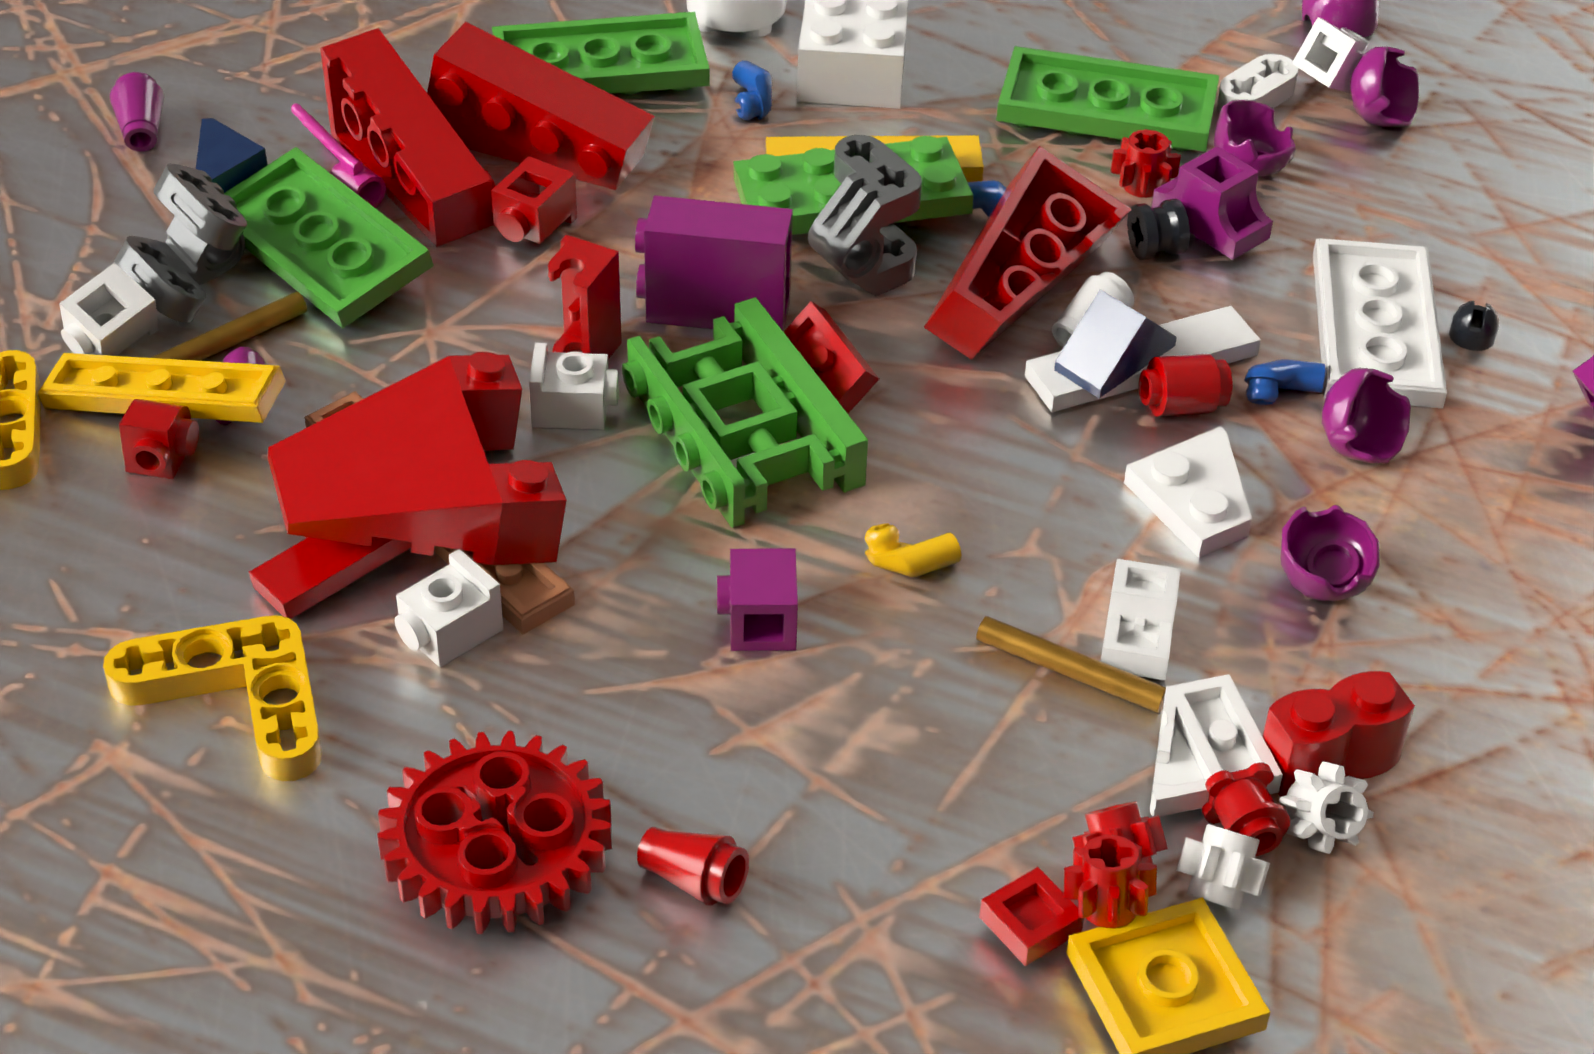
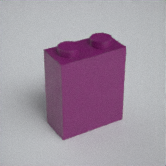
M654 195L648 218L638 219L635 232V252L644 253L645 264H640L638 268L636 297L645 299L646 323L713 329V319L724 316L729 323L735 322V303L756 297L784 332L791 297L793 209Z

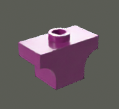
M1219 146L1180 166L1178 177L1154 189L1152 208L1159 207L1165 200L1177 198L1185 207L1190 233L1232 260L1270 239L1273 220L1264 213L1257 199L1256 187L1259 171Z

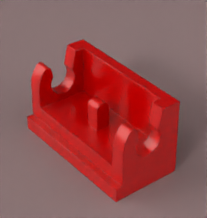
M565 235L560 241V250L548 263L549 280L554 282L561 277L564 333L554 344L553 352L568 353L582 351V353L608 354L609 359L622 344L619 251Z

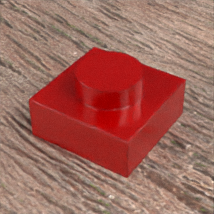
M1039 867L1034 868L981 899L979 918L1024 966L1029 965L1068 941L1069 935L1080 933L1083 929L1084 918L1078 917V907L1070 899L1064 898L1062 890Z

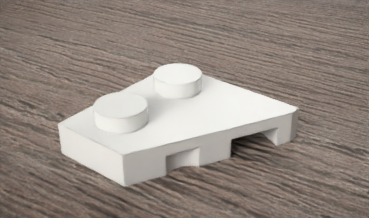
M1221 426L1126 466L1124 484L1198 558L1249 536L1252 516L1227 432Z

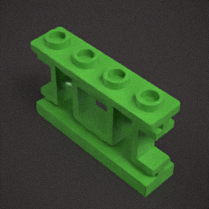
M756 297L735 303V322L729 323L724 316L713 319V341L672 353L660 336L649 339V348L640 336L627 339L628 362L622 365V376L629 394L633 398L639 397L648 410V415L655 431L658 434L665 433L673 444L674 452L681 468L684 471H692L700 483L702 494L708 506L712 510L718 509L731 528L745 523V508L751 506L755 513L767 510L768 485L807 472L822 491L833 488L834 480L843 492L866 485L868 439ZM683 386V395L679 391L678 387ZM753 399L763 413L725 425L715 411ZM798 432L802 438L796 439V433ZM739 458L737 459V466L735 468V466L732 464L730 460Z

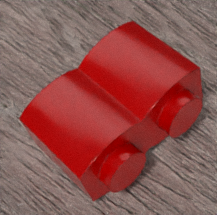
M1368 671L1357 673L1340 680L1330 690L1306 689L1296 691L1279 698L1269 707L1263 738L1283 774L1278 792L1280 797L1286 796L1288 790L1296 781L1294 771L1299 769L1318 776L1319 767L1323 761L1344 766L1345 777L1351 776L1358 779H1367L1381 775L1399 762L1415 705L1390 672Z

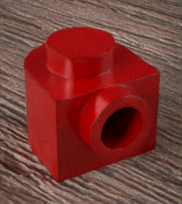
M134 399L119 423L125 472L174 479L184 457L193 456L198 445L199 424L197 420L191 419V413L187 406Z

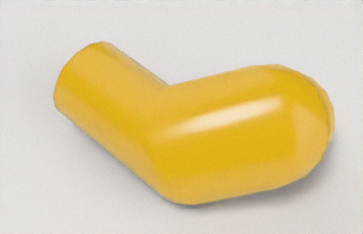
M884 523L870 527L864 537L869 548L865 551V555L875 567L909 577H918L956 564L961 561L962 557L959 542L951 532L916 544H909L899 541L900 533L896 526Z

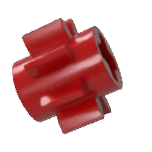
M1139 130L1132 133L1129 138H1122L1121 149H1113L1111 173L1120 175L1119 186L1123 187L1127 193L1141 198L1153 197L1154 189L1178 177L1181 155L1171 153L1172 141L1168 140L1164 134L1154 130Z
M1137 801L1086 813L1085 818L1089 831L1072 837L1075 848H1084L1088 841L1103 835H1117L1127 838L1135 845L1142 847L1141 863L1153 864L1152 856L1156 855V852L1168 849L1159 815L1141 818Z
M1103 835L1088 841L1084 848L1076 847L1073 849V866L1064 868V898L1079 900L1078 917L1086 918L1092 924L1100 927L1118 928L1132 922L1136 915L1145 917L1148 914V897L1156 895L1157 865L1141 863V846L1135 845L1129 839L1121 836Z

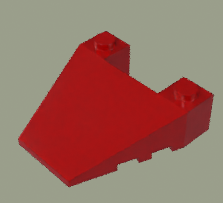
M491 352L447 356L269 446L268 461L287 534L370 547L372 546L373 537L412 542L411 553L429 556L434 555L435 546L472 551L474 562L489 565L557 562L567 500L552 462L520 460L514 463L488 464L484 450H514L523 389L510 356L497 355Z

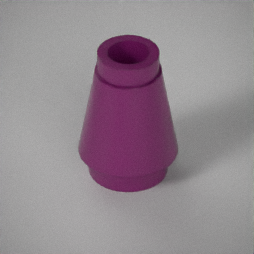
M141 72L127 73L116 81L115 86L110 92V102L125 145L133 151H148L157 143L164 92L150 75Z

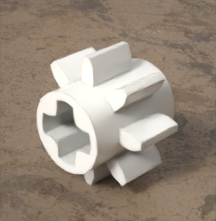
M1325 761L1319 767L1318 776L1299 769L1294 771L1296 781L1288 790L1287 795L1279 799V802L1286 806V810L1292 820L1290 821L1287 834L1301 839L1308 838L1309 848L1327 854L1331 853L1335 838L1356 846L1359 843L1357 834L1363 829L1367 819L1372 818L1374 812L1368 809L1366 799L1362 795L1368 783L1365 780L1351 776L1345 777L1344 766Z
M1209 824L1206 826L1202 842L1186 838L1176 871L1192 875L1187 894L1198 898L1203 897L1204 900L1240 910L1245 892L1261 896L1270 863L1255 859L1260 840Z

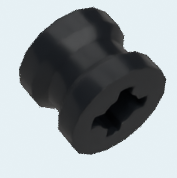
M1177 198L1165 200L1159 207L1153 208L1146 203L1130 207L1132 210L1128 213L1127 231L1129 242L1136 258L1139 260L1151 259L1160 251H1166L1170 255L1182 254L1187 251L1190 241V226L1185 207Z

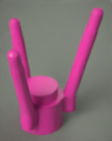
M293 104L291 106L292 113L340 161L331 169L330 173L373 207L377 208L385 196V181L349 154L301 105Z

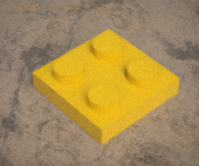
M1203 897L1149 912L1145 917L1138 915L1132 922L1122 927H1097L1069 935L1066 954L1120 1054H1189L1267 1029L1271 1012Z

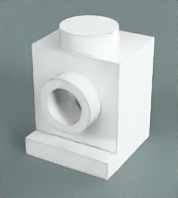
M1318 17L1292 64L1327 87L1351 94L1350 81L1353 71L1363 54L1369 51L1366 49L1369 41L1342 27L1340 30L1328 21Z
M115 262L59 303L64 327L61 330V336L75 354L117 356L143 335L148 334L151 336L159 330L155 299Z
M535 342L529 379L532 428L604 430L607 406H618L619 370L608 369V354L548 352L547 343Z
M460 549L449 554V565L396 595L398 615L395 617V626L401 639L411 650L417 651L420 649L439 668L503 631L500 584Z

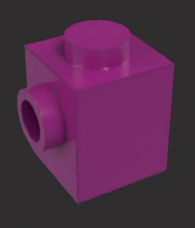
M796 548L730 549V575H717V615H730L731 651H796L798 617Z

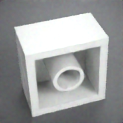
M805 0L798 48L797 102L900 109L908 0Z

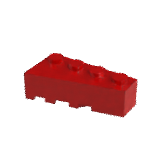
M466 21L439 48L433 57L427 94L470 150L520 164L530 156L575 173L577 180L615 191L645 154L654 115Z
M376 28L320 47L331 136L349 154L385 181V194L436 247L493 226L491 190L496 185L492 176L481 167L381 30Z
M1039 146L1008 185L924 325V328L972 360L1096 251L1132 209Z

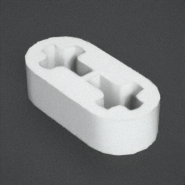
M1266 54L1255 58L1221 80L1216 107L1218 112L1220 113L1222 107L1232 100H1250L1266 104L1274 109L1294 94L1298 67L1292 64V59L1283 55Z

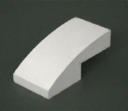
M1117 559L1101 662L1136 676L1159 680L1166 679L1181 568Z

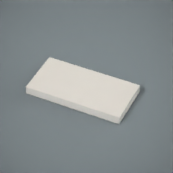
M1316 239L1313 263L1321 363L1325 364L1324 399H1326L1330 388L1344 373L1355 368H1368L1392 375L1394 380L1393 382H1388L1389 386L1397 393L1406 396L1411 406L1443 408L1447 388L1428 247Z

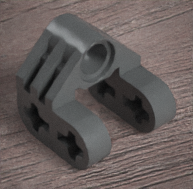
M867 135L844 137L835 146L834 176L841 185L813 222L809 230L808 241L813 250L847 280L874 296H878L906 284L915 275L916 244L893 223L909 217L918 211L921 201L922 179L913 167L880 140Z
M170 163L165 167L153 189L156 197L175 215L166 231L167 240L161 242L138 236H129L124 241L114 262L155 299L158 312L175 321L190 323L195 318L206 298V293L200 285L229 271L242 258L245 251L243 231L247 226V220L237 210L236 202L230 196L224 195L223 189L217 183H213L211 177L205 171Z

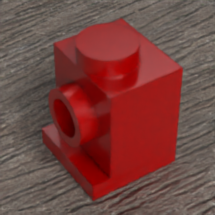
M530 156L491 190L494 227H497L501 235L509 241L519 242L525 238L541 244L564 221L572 224L577 219L575 173ZM539 185L547 187L543 192L540 193Z

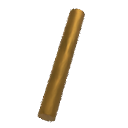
M296 291L151 358L202 361L306 313V302L303 296Z
M985 616L979 625L976 640L1156 713H1160L1163 709L1166 687L988 616Z

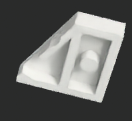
M1230 674L1166 686L1150 803L1152 817L1158 815L1162 817L1201 809L1208 802L1209 793L1205 783L1210 776L1222 770L1229 772L1244 770L1258 762L1268 764L1274 774V780L1267 785L1269 793L1279 792L1283 774Z

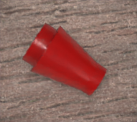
M651 827L644 833L637 850V863L640 868L656 873L707 906H712L717 902L724 904L732 903L742 891L749 871V855L747 850L737 846L734 838L727 835L666 831L657 827Z

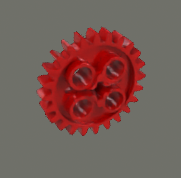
M513 731L506 732L500 745H491L486 734L478 732L475 748L467 750L455 738L449 740L450 756L443 759L438 754L427 750L424 752L426 771L423 772L415 768L405 767L402 770L404 787H389L387 789L389 808L379 810L378 817L381 832L377 833L380 858L384 860L386 879L388 882H398L400 900L403 903L419 898L421 917L426 919L444 908L447 928L453 930L465 916L474 917L477 934L485 932L491 918H501L508 933L515 931L517 915L527 913L536 924L542 925L544 924L543 906L550 903L564 912L571 909L570 889L579 893L589 894L592 891L591 873H604L606 869L605 851L612 849L611 803L609 799H604L603 781L601 778L589 779L588 762L585 759L568 765L567 746L563 744L548 754L543 753L542 736H534L525 747L516 746Z

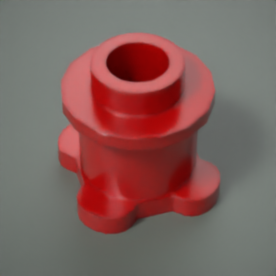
M1258 762L1244 770L1235 772L1222 770L1210 776L1205 783L1209 798L1208 802L1202 806L1201 811L1206 821L1211 824L1221 823L1223 829L1260 840L1255 856H1261L1274 850L1281 843L1283 836L1287 833L1290 826V815L1281 804L1273 801L1267 789V785L1274 780V774L1270 766L1266 763Z

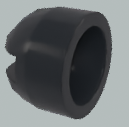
M1469 301L1461 305L1454 314L1449 336L1456 345L1467 350L1482 351L1489 349L1494 345L1498 333V314L1488 303L1483 307L1474 305L1475 301Z

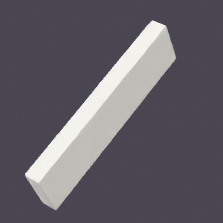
M1232 306L1159 325L1177 337L1175 347L1160 357L1210 354L1214 359H1224L1227 363H1232L1258 355L1261 339ZM1061 351L1026 361L1025 377L1051 412L1099 400V398L1054 370L1055 361ZM1147 366L1100 399L1138 389L1140 373L1142 370H1146Z

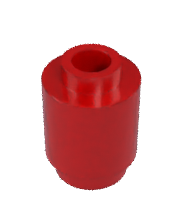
M1210 354L1153 357L1149 361L1147 369L1141 371L1138 386L1142 403L1149 405L1153 415L1162 417L1208 414L1215 412L1217 407L1227 406L1232 396L1233 381L1231 370L1226 360L1214 359Z

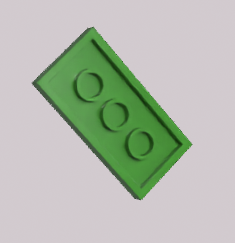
M695 11L492 26V35L610 94L634 95L641 91L665 89L685 91L693 87L710 86V68Z
M1014 46L998 101L996 121L1013 123L1024 128L1035 126L1062 130L1072 135L1089 134L1116 138L1122 141L1123 137L1129 138L1132 133L1139 130H1154L1164 134L1168 140L1172 141V149L1206 152L1220 75Z
M920 136L912 141L885 144L913 167L922 179L921 201L918 211L897 222L972 214L973 193L947 137ZM814 148L800 154L783 156L761 154L748 160L733 161L734 182L741 203L793 209L792 235L809 233L813 222L841 185L834 176L835 150Z
M297 147L224 193V195L230 196L236 202L237 210L247 220V226L243 231L245 248L341 328L346 327L434 266L429 249Z

